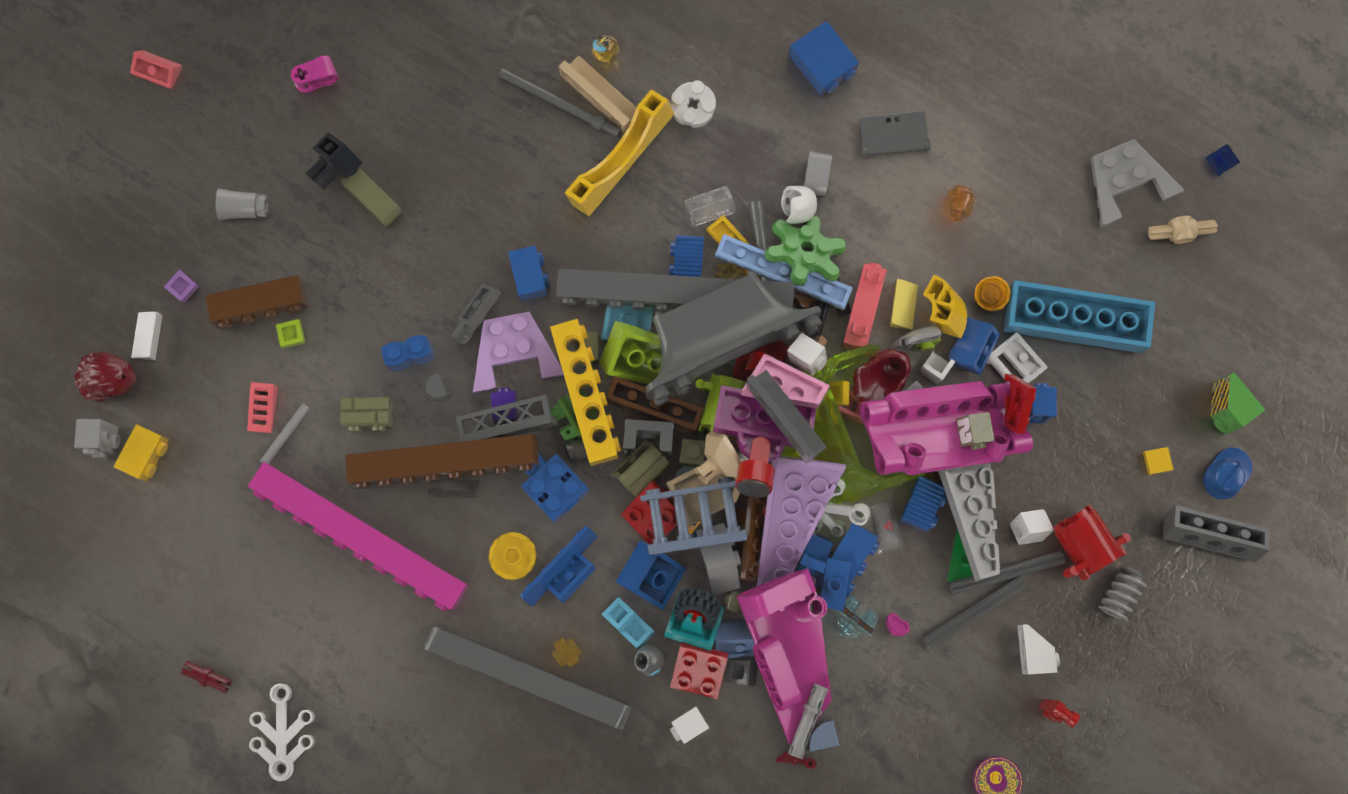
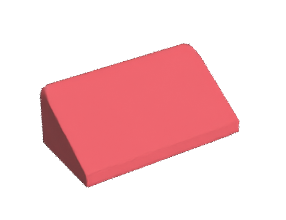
M140 50L133 53L130 73L172 89L182 65Z

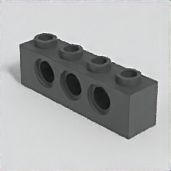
M1177 505L1164 517L1163 539L1257 562L1270 550V529Z

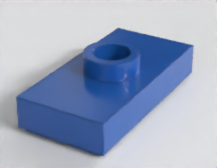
M833 558L827 559L821 597L826 601L827 608L844 611L852 562Z

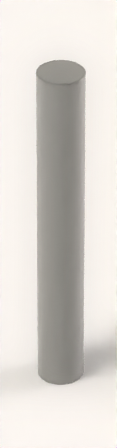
M303 403L300 405L260 461L262 463L270 464L310 408Z

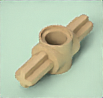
M1180 216L1171 219L1168 225L1149 227L1148 237L1150 240L1169 238L1174 244H1184L1194 241L1197 235L1216 233L1218 225L1215 220L1196 222L1191 216Z

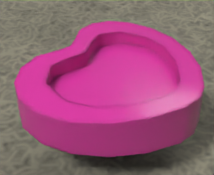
M890 613L886 618L887 628L892 635L902 637L910 631L908 622L902 620L897 614Z

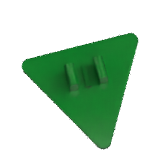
M959 531L955 535L947 575L948 582L973 576Z

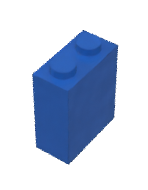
M827 21L790 45L789 56L820 96L826 92H833L843 80L848 81L857 74L859 61Z

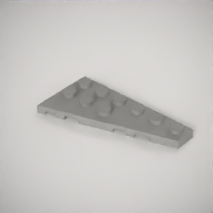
M990 463L938 471L975 581L999 575V548L995 543L997 521L994 520L993 509L996 508L994 472L991 470Z

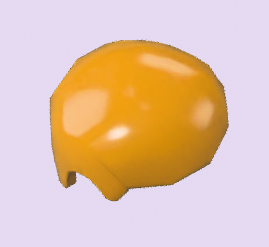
M991 276L980 280L975 287L974 297L978 306L985 311H998L1004 308L1010 301L1011 290L1004 279Z

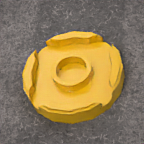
M509 532L494 540L489 549L488 558L492 569L497 575L508 580H518L524 578L533 570L536 564L537 552L535 545L528 537L521 533Z

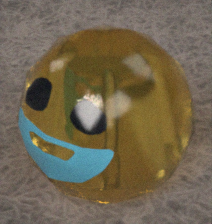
M602 35L593 41L591 52L597 59L605 64H609L617 59L619 44L612 36Z

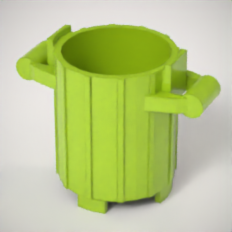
M713 373L709 382H705L702 379L696 381V387L701 392L709 393L699 423L698 431L700 433H703L704 429L713 430L721 385L743 389L746 382L732 377L716 376Z

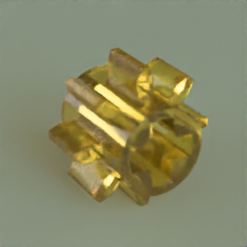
M726 262L724 265L718 263L717 268L721 272L715 273L714 278L739 279L737 276H742L744 271L738 270V266L733 263ZM727 270H730V273L733 274L732 278H728L727 274H725Z
M562 637L553 644L556 649L551 653L561 667L566 664L572 667L580 661L577 656L582 652L572 638L565 641Z

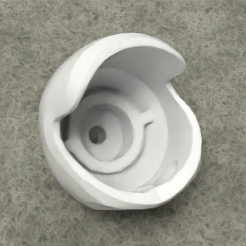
M788 186L785 188L781 198V206L784 213L789 217L786 222L799 224L813 218L817 210V198L813 190L805 186ZM789 197L790 202L786 204V198Z

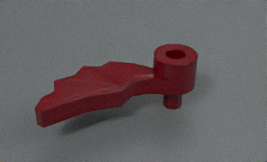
M783 752V755L776 759L777 763H789L792 765L800 763L809 770H814L817 767L815 759L808 758L806 760L804 756L803 759L788 754V752Z

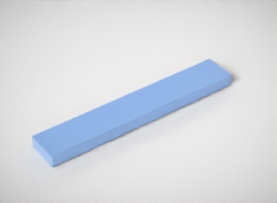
M723 234L714 257L747 271H755L757 275L771 281L792 283L790 280L792 269L786 262H769L765 258L764 250ZM817 272L808 274L804 285L798 286L794 284V290L841 310L845 309L853 287L839 281H828Z

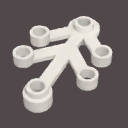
M839 479L837 485L841 489L835 488L830 499L843 493L846 488L843 480ZM827 503L817 524L818 527L815 528L813 533L819 532L824 523L830 529L832 535L840 537L845 532L846 525L843 521L834 520L829 513L849 516L852 523L864 525L870 517L869 507L863 503H858L854 506Z
M283 683L274 685L270 690V698L276 703V730L266 721V716L263 712H254L249 718L250 724L258 727L276 745L275 755L266 747V741L263 737H254L249 742L250 749L253 752H257L269 763V774L276 781L289 779L294 772L293 763L305 750L311 749L315 744V739L312 735H303L299 738L298 745L287 755V744L305 725L311 724L314 721L315 714L309 709L301 711L298 719L287 729V701L291 698L292 690L287 684ZM280 689L286 691L284 698H281L278 694ZM306 712L310 714L308 722L303 720V714ZM256 715L261 716L259 724H256L254 721ZM305 737L310 739V745L308 747L303 745V739ZM256 740H259L261 742V747L259 749H256L254 747V742ZM280 764H284L286 767L284 773L278 770Z

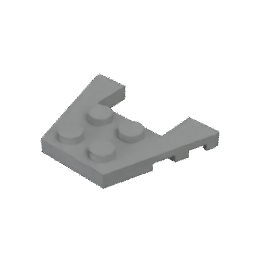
M1135 139L1094 155L1091 158L1101 227L1122 218L1113 199L1116 195L1149 181H1153L1162 201L1177 196L1184 191Z

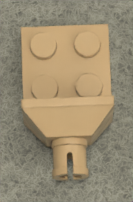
M712 430L706 435L704 454L707 460L699 467H696L694 472L696 475L700 473L701 475L698 476L699 480L707 485L717 475L736 477L739 463L749 459L741 453L737 445V436L717 433Z
M693 469L666 484L670 491L718 484V479L729 477L717 475L705 485L698 478L701 474L696 475ZM732 488L735 504L740 492L736 488ZM722 490L707 492L711 515L725 509ZM698 493L683 496L688 527L702 520Z

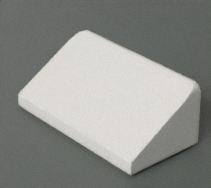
M158 312L138 313L131 358L156 361L163 315Z

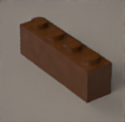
M298 275L205 295L209 321L219 329L230 328L234 323L239 322L243 324L253 323L257 318L262 317L266 319L276 318L280 313L284 312L290 314L302 311V308L308 307L304 283Z
M614 376L606 397L608 404L658 422H672L675 428L696 435L704 408L669 395V401L656 406L653 399H647L645 395L646 387Z

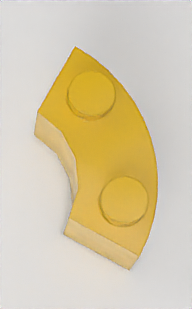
M933 275L923 293L932 303L933 312L930 321L942 333L962 338L967 323L965 303L944 279Z

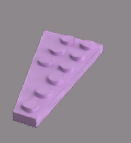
M779 456L776 460L772 461L775 477L772 493L768 495L757 586L793 573L846 468V464L811 460L806 464L802 458Z

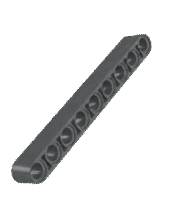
M432 626L423 649L620 730L624 729L632 709L627 704L436 626Z

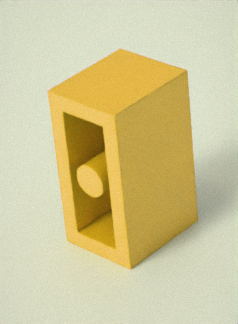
M136 424L113 467L147 482L156 472V464L159 458L166 453L169 439Z

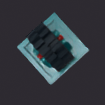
M690 588V590L684 589L683 592L681 591L678 594L664 637L711 651L725 607L720 606V601L716 600L717 597L715 595L710 596L708 591L703 593V589L699 588L698 591H695V588Z

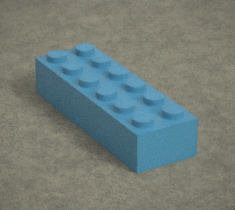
M1014 280L1009 286L1011 294L1010 301L1006 304L1003 332L1014 334L1018 332L1020 335L1143 353L1151 347L1155 302L1017 280Z

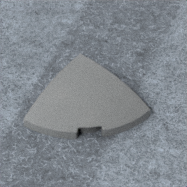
M935 325L916 329L894 341L887 350H908L914 344L938 340L941 336V331Z

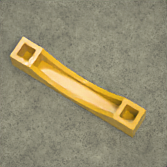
M652 89L638 104L626 132L610 154L596 167L579 175L566 190L565 194L572 206L587 216L594 212L673 117L674 111L667 98Z

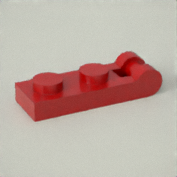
M1043 699L1038 706L1044 711L1042 715L1048 720L1060 724L1065 722L1071 728L1078 723L1081 717L1075 711L1066 708V705L1059 700Z

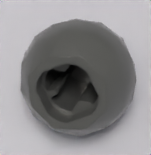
M645 645L637 650L634 657V665L642 675L653 676L662 670L664 655L656 646Z

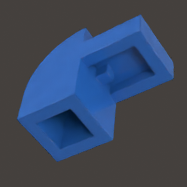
M813 533L799 560L797 570L809 569L810 575L819 579L827 565L826 561L834 544L833 540Z

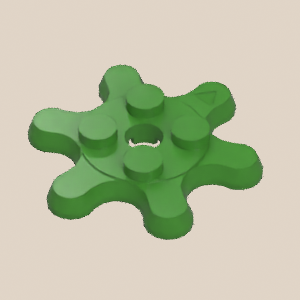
M816 216L804 222L802 228H794L781 219L772 225V231L781 239V245L769 247L764 255L769 262H786L792 269L790 274L791 282L801 286L806 283L808 274L812 272L820 273L828 281H836L839 278L840 272L839 268L830 260V257L843 254L846 250V244L841 238L829 239L824 237L819 232L821 223L820 219ZM801 247H811L812 252H805Z

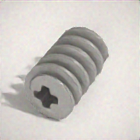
M1121 566L1120 571L1122 573H1118L1115 576L1118 582L1113 581L1111 583L1113 590L1106 591L1108 598H1103L1101 600L1103 606L1098 608L1113 618L1127 621L1128 618L1123 612L1132 613L1133 610L1128 606V603L1137 604V601L1132 596H1141L1142 593L1137 589L1138 586L1146 588L1147 585L1142 581L1144 576L1130 567Z

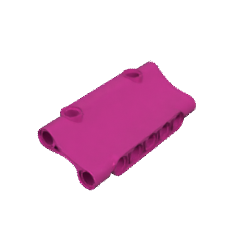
M976 381L894 392L881 400L862 402L860 405V416L871 440L877 472L881 475L896 472L916 475L1000 462L1004 456L1030 452L1033 448V439L1028 430H1025V434H1018L1004 425V396L1010 395V383L994 384L987 388L983 382ZM989 412L995 441L985 443L986 448L971 450V446L961 447L956 419L970 414Z

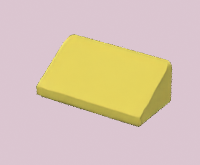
M902 279L895 281L889 327L906 330L913 329L918 291L917 284Z

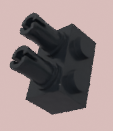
M328 132L312 148L319 155V160L305 174L324 190L337 176L342 175L347 179L349 176L356 174L362 161L343 142Z

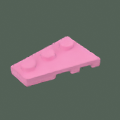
M766 354L763 355L752 375L757 377L767 370L794 405L818 409L830 386ZM745 384L741 395L754 397Z

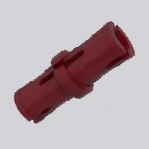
M189 660L184 663V666H187L192 671L183 667L181 669V675L198 681L199 685L203 687H212L223 694H226L229 689L221 685V683L229 687L232 685V679L214 673L212 668L207 667L205 669Z

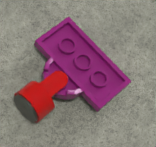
M721 385L713 432L737 436V445L741 453L749 459L742 461L738 465L735 482L736 489L749 497H765L772 493L775 469L768 462L776 460L783 453L785 446H793L756 398L741 395L742 389ZM794 405L812 429H814L816 408Z

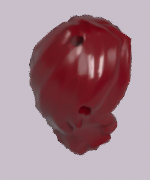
M888 349L870 356L868 362L861 364L854 371V385L852 386L854 396L858 397L862 403L881 400L890 393L901 392L911 373V363L908 354L895 349Z
M104 351L98 353L90 352L85 357H82L74 376L75 387L79 388V393L84 399L94 402L108 400L111 397L129 392L137 381L134 370L129 363L118 356Z

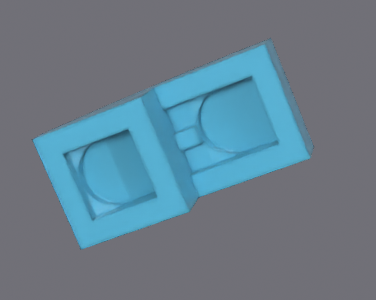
M619 597L602 613L638 650L655 634Z

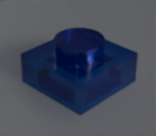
M1228 144L1206 157L1218 176H1221L1240 163V160Z

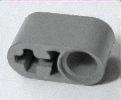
M809 151L804 186L813 190L816 196L825 197L832 155Z

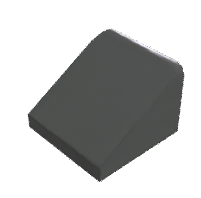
M729 658L726 682L755 686L758 670L757 662Z

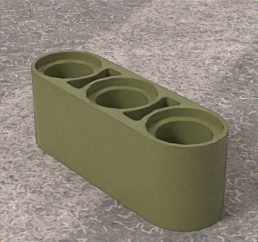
M361 168L353 176H349L347 179L343 178L340 181L385 227L403 212Z

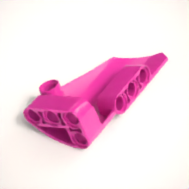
M803 569L776 578L745 591L736 597L755 643L753 646L754 657L789 744L793 742L804 712L803 705L804 703L807 704L813 684L815 683L829 689L821 708L822 713L832 701L821 619L827 612V603L822 597L817 596L816 587L809 569ZM811 603H812V605H813V610H812V612H811V610H810V604H811Z

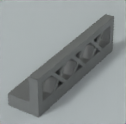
M767 370L757 377L752 375L747 378L746 387L806 464L826 450V445Z
M546 394L456 417L460 442L516 436L558 425L556 416L551 414ZM542 402L543 415L534 416L529 413L534 403ZM518 408L523 413L518 421L512 422L507 416L512 409ZM491 414L501 417L495 427H489L485 424V421ZM473 419L478 425L473 432L466 434L464 421Z

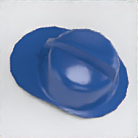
M1230 447L1222 450L1204 474V485L1208 493L1217 499L1226 500L1234 497L1250 478L1252 473L1250 457L1239 448Z

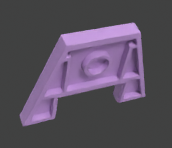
M530 312L483 320L473 388L474 394L497 389L493 367L538 358L543 380L564 376L559 362Z

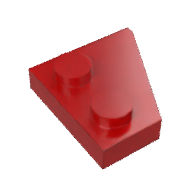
M1005 374L1004 381L1010 382V395L1004 396V425L1015 433L1025 434L1026 427L1030 421L1029 415L1036 398L1037 388L1014 374Z

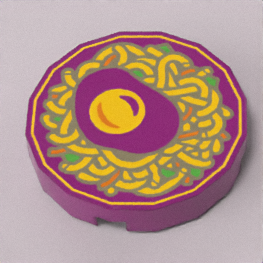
M1000 756L987 757L974 769L972 781L976 794H1020L1022 791V774L1017 765L1007 758Z

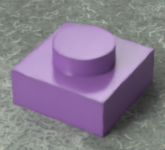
M181 270L164 286L183 304L199 287Z

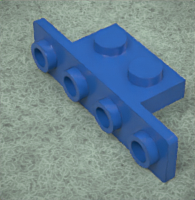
M587 525L578 531L569 544L559 551L552 562L542 569L536 579L525 587L520 597L530 606H534L549 590L564 603L596 569L582 554L598 536Z

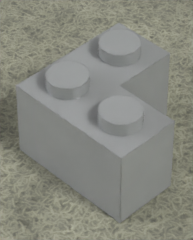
M724 523L713 526L716 534L726 533ZM703 529L696 530L697 537H702L701 532H703ZM734 542L700 548L712 595L741 588L739 581L741 578V562L738 551L732 550L731 546L735 545Z

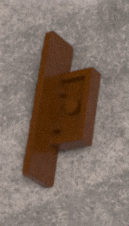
M748 496L747 509L735 508L737 526H740L741 530H746L747 540L734 542L735 545L731 547L733 551H738L739 557H742L741 580L755 582L759 572L757 562L758 552L761 549L760 530L763 526L762 509L766 496L761 498Z

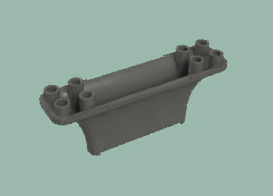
M750 271L748 276L663 315L658 313L654 316L653 322L661 343L662 365L657 378L646 386L645 395L648 400L653 399L656 406L662 405L669 401L668 395L670 391L675 389L677 395L681 396L691 390L689 386L695 378L779 340H783L785 346L791 345L795 342L796 336L800 334L801 330H804L806 336H810L819 330L818 326L822 324L820 320L822 312L818 306L808 309H794L782 304L765 288L756 272Z

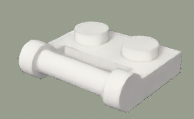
M1018 332L991 352L987 364H991L1004 379L1005 374H1011V372L998 358L999 355L1003 354L1023 377L1022 380L1030 383L1048 368Z

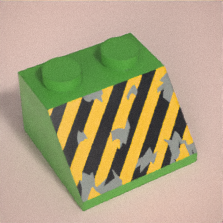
M1234 372L1213 383L1211 417L1214 420V425L1221 432L1228 434L1238 430L1265 411V408Z

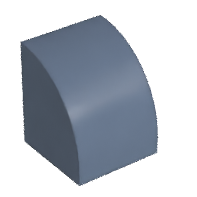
M834 720L823 721L814 727L808 743V750L810 752L839 745Z

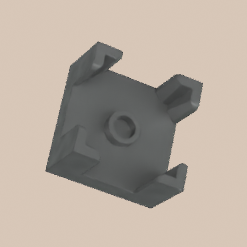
M625 419L624 454L630 455L637 448L638 437H642L644 440H656L657 438L660 439V453L665 458H672L674 423Z

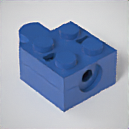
M539 454V466H533L531 471H524L529 476V479L521 487L555 524L590 493L589 488L557 454L548 462Z

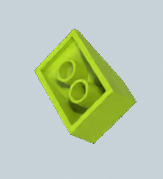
M615 321L599 364L607 375L649 384L657 378L662 365V349L659 335L637 326Z

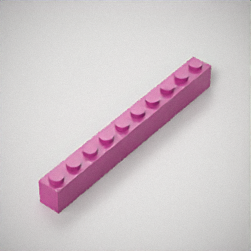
M265 462L262 463L248 487L254 490L252 495L264 502L267 498L273 501V508L284 514L286 511L294 514L292 519L303 526L306 523L314 526L312 530L314 533L323 538L326 535L334 539L332 543L343 550L346 547L355 551L353 556L364 563L367 559L374 563L373 568L384 575L388 571L395 576L393 579L395 582L403 587H406L407 584L415 588L413 593L425 600L429 596L436 601L434 605L445 612L448 609L455 611L469 588V585Z

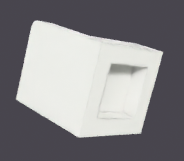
M932 352L919 370V373L938 385L955 361L951 359L947 362Z
M1043 509L1021 512L1010 523L1019 545L1041 542L1054 530Z

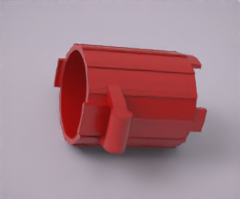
M1091 505L1084 507L1077 514L1070 518L1067 517L1053 526L1054 534L1074 563V566L1063 571L1065 578L1078 575L1082 581L1091 578L1089 575L1104 568L1118 558L1127 555L1122 545L1130 542V535L1124 533L1114 539L1096 509H1093Z

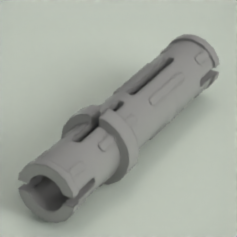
M813 684L807 704L804 703L803 705L804 712L788 754L803 759L816 720L822 714L821 708L829 690L828 688Z

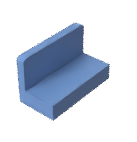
M746 620L721 621L715 638V650L729 653L728 658L754 657L753 646L755 643Z

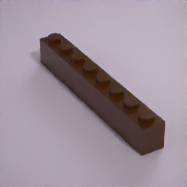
M533 434L345 455L347 483L355 485L356 489L370 488V484L378 483V486H392L393 481H401V484L416 483V479L421 478L428 482L438 481L440 476H448V479L462 478V474L471 473L473 477L485 476L487 471H494V474L509 473V469L518 468L520 472L531 471L533 466H539L538 439Z

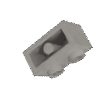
M77 419L74 448L82 450L84 455H92V458L106 459L107 455H116L117 449L120 446L119 427L101 419Z

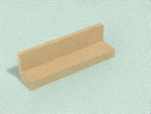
M577 56L570 64L564 60L559 65L560 76L625 133L634 116L636 107L580 56Z

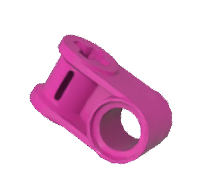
M329 56L317 57L312 61L297 65L291 70V78L301 93H309L318 88L332 85L338 80V75Z

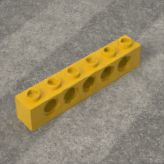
M578 319L550 326L590 466L617 459V452L621 451L618 438H612L610 429L614 428L611 414L606 415L604 411V406L608 404L604 392L599 393L597 387L601 380L598 370H592L590 361H594L591 347L586 348L584 339L588 338L584 324L579 325ZM571 342H577L580 345L579 349L575 352L568 351L567 346ZM578 364H583L586 366V371L583 374H576L573 372L574 367ZM583 387H591L593 389V393L589 397L580 395ZM591 409H596L600 412L599 417L595 420H590L586 417L587 412ZM596 432H604L606 439L601 443H597L593 440V436Z

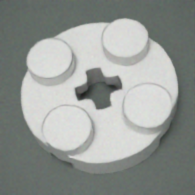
M696 80L684 83L672 94L671 107L674 111L673 117L678 123L697 128L704 126L712 119L715 112L716 99L712 90L704 85L703 82ZM694 100V101L699 102V103L697 104V107H698V108H697V109H694L693 107H690V108H689V107H688V105L690 104L689 101Z

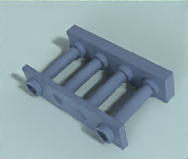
M729 477L718 479V484L660 493V489L646 490V495L640 496L642 502L649 501L655 537L653 544L648 545L649 555L747 540L746 530H741L740 526H737L732 488H736V481ZM722 490L728 528H725L726 533L716 534V530H713L707 494L710 491ZM698 493L703 532H701L702 537L692 538L688 531L683 496ZM673 497L679 535L677 536V541L668 542L667 537H664L659 499Z

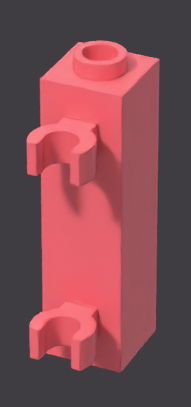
M864 263L841 348L859 353H864L867 348L887 269L882 268L880 264Z

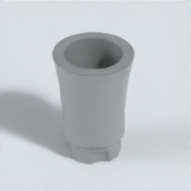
M218 188L216 193V215L219 221L267 217L268 200L266 194L237 192Z

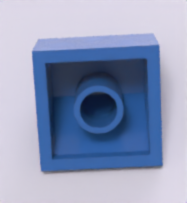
M639 541L616 583L663 610L687 568L664 553L649 555L648 544Z

